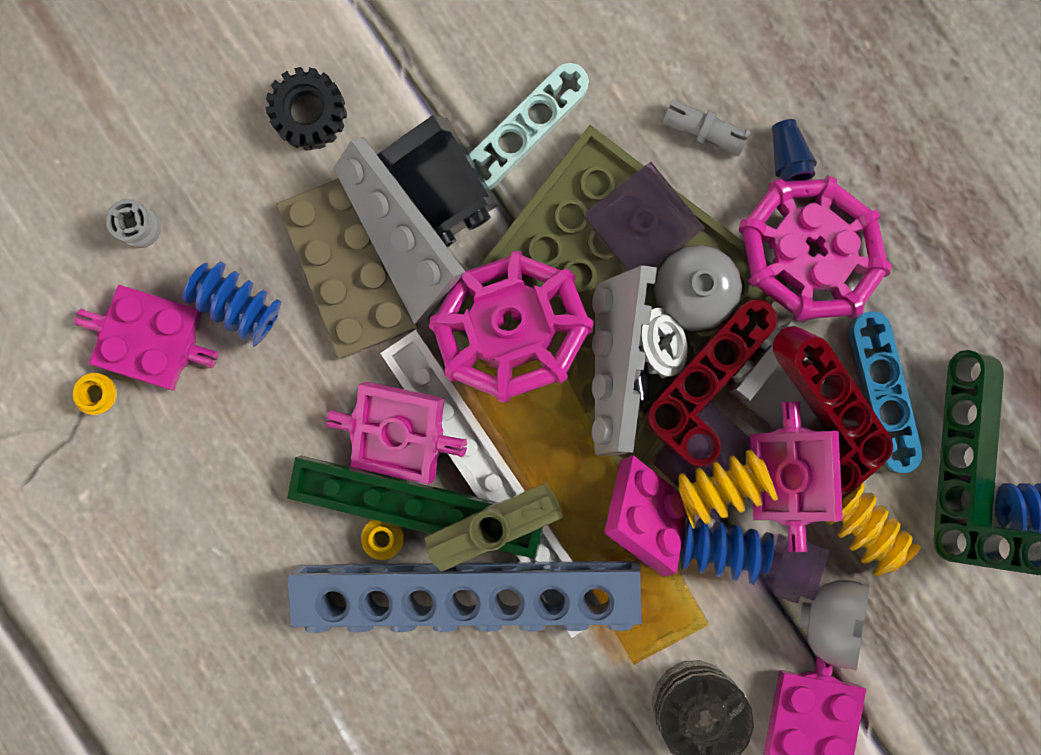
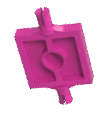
M119 284L111 306L104 316L81 308L77 314L92 321L75 317L76 326L98 332L97 343L89 362L90 365L171 391L175 390L181 371L188 365L189 361L213 368L216 362L201 355L218 359V351L196 345L195 332L202 312L195 308Z
M364 382L358 385L357 405L352 415L331 410L327 415L329 421L326 422L328 428L349 431L352 443L350 467L429 485L435 481L437 458L440 452L463 457L467 450V447H465L467 445L466 439L443 435L442 416L445 398Z
M801 401L781 402L783 428H779L771 433L750 434V450L760 460H764L778 500L773 501L767 492L763 491L762 505L756 507L753 503V520H773L782 525H788V552H807L806 525L817 521L843 520L839 431L815 432L807 428H801Z
M818 656L813 672L795 673L779 670L763 755H854L866 688L858 684L839 681L832 676L833 665L824 662Z

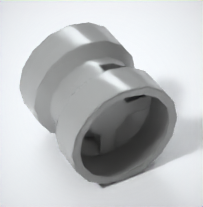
M122 199L115 202L107 212L106 226L109 233L116 239L136 248H146L159 238L161 233L160 219L155 212L132 199Z

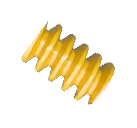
M752 450L746 451L745 465H742L735 456L729 457V471H725L718 462L712 463V477H708L701 468L695 469V483H691L684 473L679 475L678 489L693 529L696 514L705 524L711 523V509H715L722 518L728 517V503H732L739 513L745 511L746 497H749L756 507L761 506L763 491H766L773 501L778 500L764 460H760Z
M862 483L850 494L842 496L843 520L841 521L843 526L837 535L840 538L850 534L855 536L849 546L850 550L854 551L865 547L867 550L860 560L863 564L877 560L879 563L872 574L878 577L887 572L892 573L907 564L919 552L921 546L919 544H911L913 537L908 531L899 532L901 524L896 518L887 519L889 511L884 505L874 507L877 498L872 492L862 494L865 488V484ZM826 521V523H827L828 525H831V524H834V523L838 522V521Z

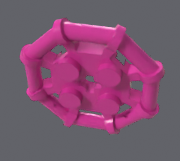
M828 175L824 179L784 181L779 178L770 182L768 192L748 218L742 219L739 225V232L744 238L751 275L748 281L752 288L757 286L792 313L795 321L805 323L807 319L840 316L854 319L862 315L864 311L863 306L882 279L890 275L892 264L886 258L878 221L881 215L877 209L874 211L870 210L839 186L836 178ZM817 197L815 203L800 208L796 207L793 198ZM831 202L849 214L855 221L849 225L829 209ZM777 208L784 218L774 229L767 226L765 222ZM863 230L868 257L859 256L858 253L861 241L857 233ZM806 241L817 243L822 250V255L810 256L807 253L810 246ZM762 242L769 243L770 250L772 248L774 250L775 258L772 260V265H766ZM855 271L864 276L855 289L851 291L844 282L851 272ZM777 275L780 276L783 280H785L792 287L798 290L797 295L793 293L791 290H789L782 283H780L774 277H776ZM816 290H825L824 292H831L834 300L813 302L812 297Z
M512 251L511 256L468 271L465 270L462 277L451 288L438 313L430 318L429 328L435 332L446 367L444 375L451 382L458 380L498 398L499 402H509L511 397L554 382L562 384L568 379L566 373L586 335L593 332V321L587 317L574 284L575 275L569 269L559 270L525 257L521 251ZM524 274L545 283L541 288L534 285L535 289L525 286L521 278ZM508 275V279L496 282L485 287H482L481 285L491 280ZM468 293L474 296V304L471 310L468 311L467 309L464 315L457 314ZM560 295L567 314L554 315L549 301ZM512 315L515 321L521 320V323L514 330L507 331L506 329L501 330L498 328L504 325V318L506 316ZM466 330L470 346L459 352L453 333ZM555 332L567 333L554 358L548 350L552 346V338ZM478 359L484 360L489 366L498 368L497 378L472 368V366ZM534 360H538L542 366L540 369L512 378V368Z

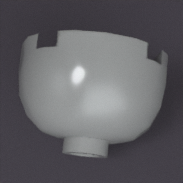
M697 245L682 248L667 258L657 272L653 290L658 308H664L667 315L672 316L682 326L683 330L700 332L712 330L730 318L739 304L742 284L739 270L730 257L717 248Z
M851 580L832 581L824 584L816 591L812 604L803 602L799 628L808 629V644L814 654L824 662L840 668L857 670L870 585Z

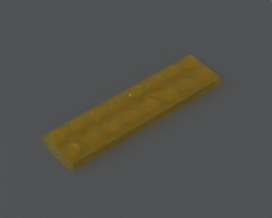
M549 349L548 351H549V352L552 354V356L555 358V356H554V354L552 353L551 349ZM478 359L472 366V368L497 378L498 368L489 366L484 360ZM534 360L512 368V378L540 369L542 366L538 360ZM566 379L562 384L554 382L511 397L509 402H499L497 397L471 386L530 489L547 482L553 490L559 503L562 518L552 522L551 525L572 561H640L642 625H633V628L630 630L614 631L633 665L708 626L707 617L678 568L676 574L663 577L604 533L619 466L613 456L595 455V442L592 438L593 421L569 380ZM591 589L601 604L608 601L609 596L605 591Z

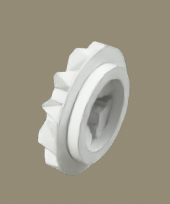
M664 308L652 309L650 325L642 324L640 350L646 352L645 362L648 364L650 374H659L661 378L675 376L682 371L687 360L688 348L684 330L672 316L667 315ZM662 336H663L664 338L661 340V344L658 345V343H659V341H660V338H659V337H662Z

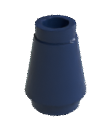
M787 119L774 124L771 129L773 133L775 176L784 181L812 179L816 174L814 167L817 165V161L800 128L797 126L796 120Z

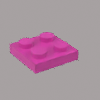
M634 455L622 459L604 533L661 576L665 577L676 574L687 517L680 492Z

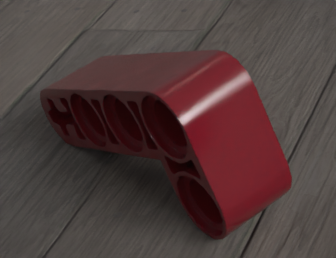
M756 299L737 308L730 318L715 331L685 364L682 371L675 375L650 402L645 410L644 421L649 431L677 457L689 465L701 467L710 465L716 461L720 454L721 443L719 437L697 414L774 331L777 324L776 311L766 301ZM753 313L759 315L760 318L757 321L759 327L746 332L743 337L735 334L748 324L750 320L749 315ZM718 342H726L733 349L734 357L729 365L721 364L715 358L714 348ZM690 373L700 375L705 382V390L699 397H693L685 390V379ZM663 404L672 407L676 413V422L670 429H662L655 421V412ZM695 434L702 435L708 443L706 454L699 459L693 458L687 448L688 441Z
M786 327L775 337L773 342L774 356L825 430L839 431L841 494L846 496L887 462L893 451V441L829 343L800 327Z

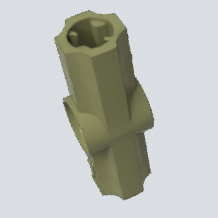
M544 482L500 503L488 505L478 513L425 536L427 553L433 565L442 572L487 551L498 550L507 542L561 519L562 514L553 490L547 482ZM486 517H493L500 521L503 527L502 536L494 537L486 532L483 525Z

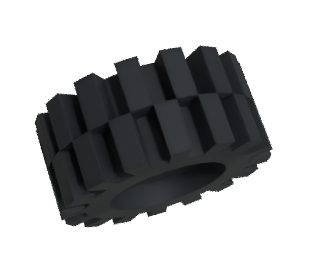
M302 67L294 68L296 74L291 76L288 71L282 73L281 76L284 80L281 83L275 80L271 85L274 89L273 94L267 93L266 97L269 103V107H266V113L271 119L269 122L284 141H288L291 146L298 148L299 145L304 150H312L314 145L319 149L326 147L324 142L328 139L334 142L337 139L335 135L337 130L342 132L345 126L342 121L343 118L347 119V111L344 107L345 101L335 82H332L330 77L324 72L320 75L317 69L309 67L308 72H304ZM307 94L318 97L322 102V113L316 121L310 124H301L293 119L291 108L298 97Z

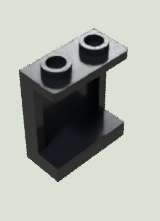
M436 115L430 116L377 154L447 248L457 241L454 236L466 227L470 231L483 225L491 218L488 212L499 206L447 118Z

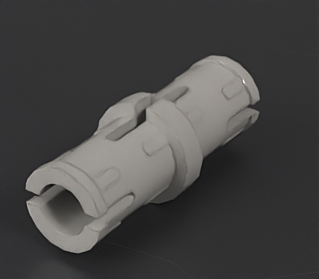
M672 99L662 122L665 126L668 125L696 137L695 142L703 145L706 141L734 153L738 157L750 133L748 130H743L715 118L717 114L709 110L706 114L676 101V99Z

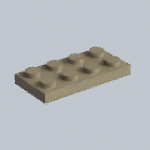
M339 178L277 203L338 359L342 360L418 329L417 324L413 323Z

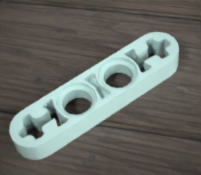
M567 63L556 68L469 154L474 164L477 163L482 167L491 159V154L486 151L492 148L496 157L506 163L503 167H500L496 160L489 167L490 178L485 180L490 190L511 172L584 99L587 94L589 80L587 73L581 66ZM565 77L567 80H571L576 77L578 79L576 87L578 91L575 93L571 89L567 90L560 97V104L564 105L563 108H560L554 96L562 88L563 81L561 78ZM548 90H550L551 93H552V95H553V97H552L551 95L547 94L546 92H547ZM542 103L549 106L552 111V117L548 122L536 124L531 121L528 111L534 104ZM508 132L518 134L523 141L520 150L511 154L501 150L499 139L503 134Z

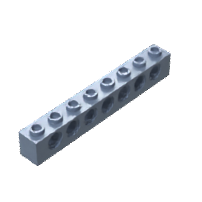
M640 561L460 563L442 572L433 563L300 565L288 575L291 627H305V631L310 633L325 632L330 630L331 627H347L348 631L358 633L370 631L373 629V626H390V630L393 632L412 631L416 629V626H433V630L438 632L454 631L459 626H476L478 631L491 632L500 630L502 626L519 625V629L523 631L543 630L545 625H563V629L568 631L586 630L589 628V625H607V628L610 630L625 631L632 629L633 625H642ZM506 589L512 590L518 594L521 602L514 606L506 605L500 600L498 593ZM548 589H555L562 593L565 600L559 605H550L543 600L541 593ZM591 589H601L607 593L609 599L604 604L594 605L586 599L585 594ZM417 590L427 592L432 598L433 605L422 606L418 604L414 599L413 592ZM459 590L470 591L475 596L477 603L472 606L461 604L457 600L456 592ZM330 591L341 593L346 600V607L336 606L330 599ZM371 592H383L389 599V606L382 607L377 605L372 599Z

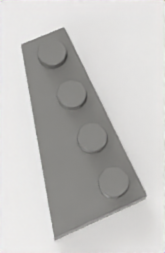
M364 137L352 140L334 166V170L413 323L416 324L425 320L462 277L465 270Z
M641 265L595 285L592 299V307L595 312V335L592 341V350L595 355V377L592 383V394L595 398V421L592 426L595 455L614 456L633 453L640 393L633 389L634 381L639 377L641 370H644L646 352L640 351L639 342L642 324L650 325L652 306H646L644 303L647 283L655 284L657 271L655 267Z

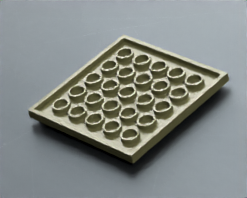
M591 125L583 132L480 266L511 256L512 251H521L525 257L559 270L569 269L575 275L574 284L587 317L593 321V332L586 335L566 373L568 379L562 384L554 382L523 394L595 448V442L592 438V426L595 421V398L592 394V383L595 377V355L592 350V341L595 335V312L592 307V299L596 284L641 265L657 268V275L661 266L672 254L685 247L704 245L717 248L726 254L739 270L742 290L737 308L756 299L766 301L771 305L775 300L757 286L752 288L748 279L751 278L746 248L745 243ZM766 259V265H772V263ZM524 274L521 278L525 286L535 289L534 285L541 288L545 283ZM508 275L491 280L481 285L482 287H485L496 282L508 279ZM780 276L774 277L784 286L788 284ZM647 283L644 305L652 306V309L658 308L653 290L654 284ZM468 293L457 314L464 315L467 309L468 311L471 310L474 304V296ZM560 295L549 301L554 315L567 314ZM757 313L749 315L750 320L748 324L735 334L743 337L746 332L752 330L760 318ZM512 315L506 316L504 318V325L498 328L501 330L506 329L507 331L514 330L521 323V320L515 321ZM723 323L712 330L700 332L684 330L688 348L686 363ZM466 330L453 333L456 342L464 348L470 346ZM555 332L552 338V346L548 350L554 358L567 333ZM662 336V337H659V338H660V341H659L658 345L661 344V340L664 338L663 336ZM718 342L714 348L715 358L724 365L734 354L732 347L726 342ZM481 360L483 363L489 366L486 361ZM534 360L512 368V378L540 369L542 366L538 360ZM648 364L647 378L650 401L639 403L633 453L605 456L618 467L622 459L632 455L648 466L664 446L646 427L644 414L650 402L674 376L661 378L659 374H650ZM489 366L492 370H494L497 373L498 368H493ZM690 373L686 377L684 386L688 394L693 397L702 395L705 390L703 378L696 373ZM663 404L655 412V421L662 429H670L676 422V413L672 407Z

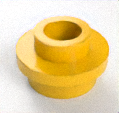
M101 373L83 375L78 379L73 388L75 405L79 410L90 415L106 413L113 407L117 398V389L114 382L108 376ZM96 386L102 390V397L97 402L91 398V391Z
M371 520L362 531V547L374 559H390L403 546V530L401 526ZM378 531L388 533L390 542L387 546L382 547L376 544L375 534Z

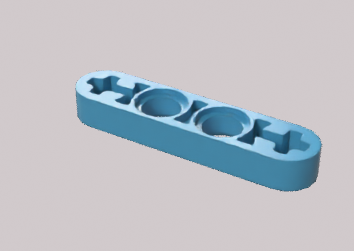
M876 311L865 312L854 318L848 328V336L862 393L887 432L905 430V435H897V439L901 448H908L909 455L903 457V465L899 460H892L890 456L883 467L895 473H909L920 465L922 447L892 326L888 318L882 313ZM866 320H868L870 326H878L879 333L873 335V342L875 348L884 346V353L865 356L864 350L873 349L870 337H862L860 329L867 325ZM876 360L884 361L890 368L889 379L883 384L874 382L869 375L870 366ZM886 401L895 402L900 409V418L893 425L885 424L880 418V407ZM891 437V439H892V441H893V451H892V452H895V451H897L896 439H895V437Z

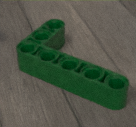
M971 350L960 351L949 361L947 369L933 536L934 548L942 559L949 562L1041 575V532L992 526L1004 380L1003 366L994 356ZM979 362L981 371L977 379L973 381L971 371L974 365ZM975 404L977 415L975 420L970 423L968 411ZM971 447L974 457L971 464L967 466L964 455L966 450ZM965 490H967L970 496V502L966 509L961 504V495ZM960 533H963L966 538V547L963 552L960 551L957 545ZM1003 538L1007 540L1010 548L1006 559L999 552V544Z

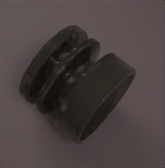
M701 660L684 661L668 669L656 683L651 700L653 719L669 751L673 755H741L747 748L754 728L752 707L744 692L717 665ZM707 710L710 714L708 716L709 724L701 726L699 723L701 720L700 712Z

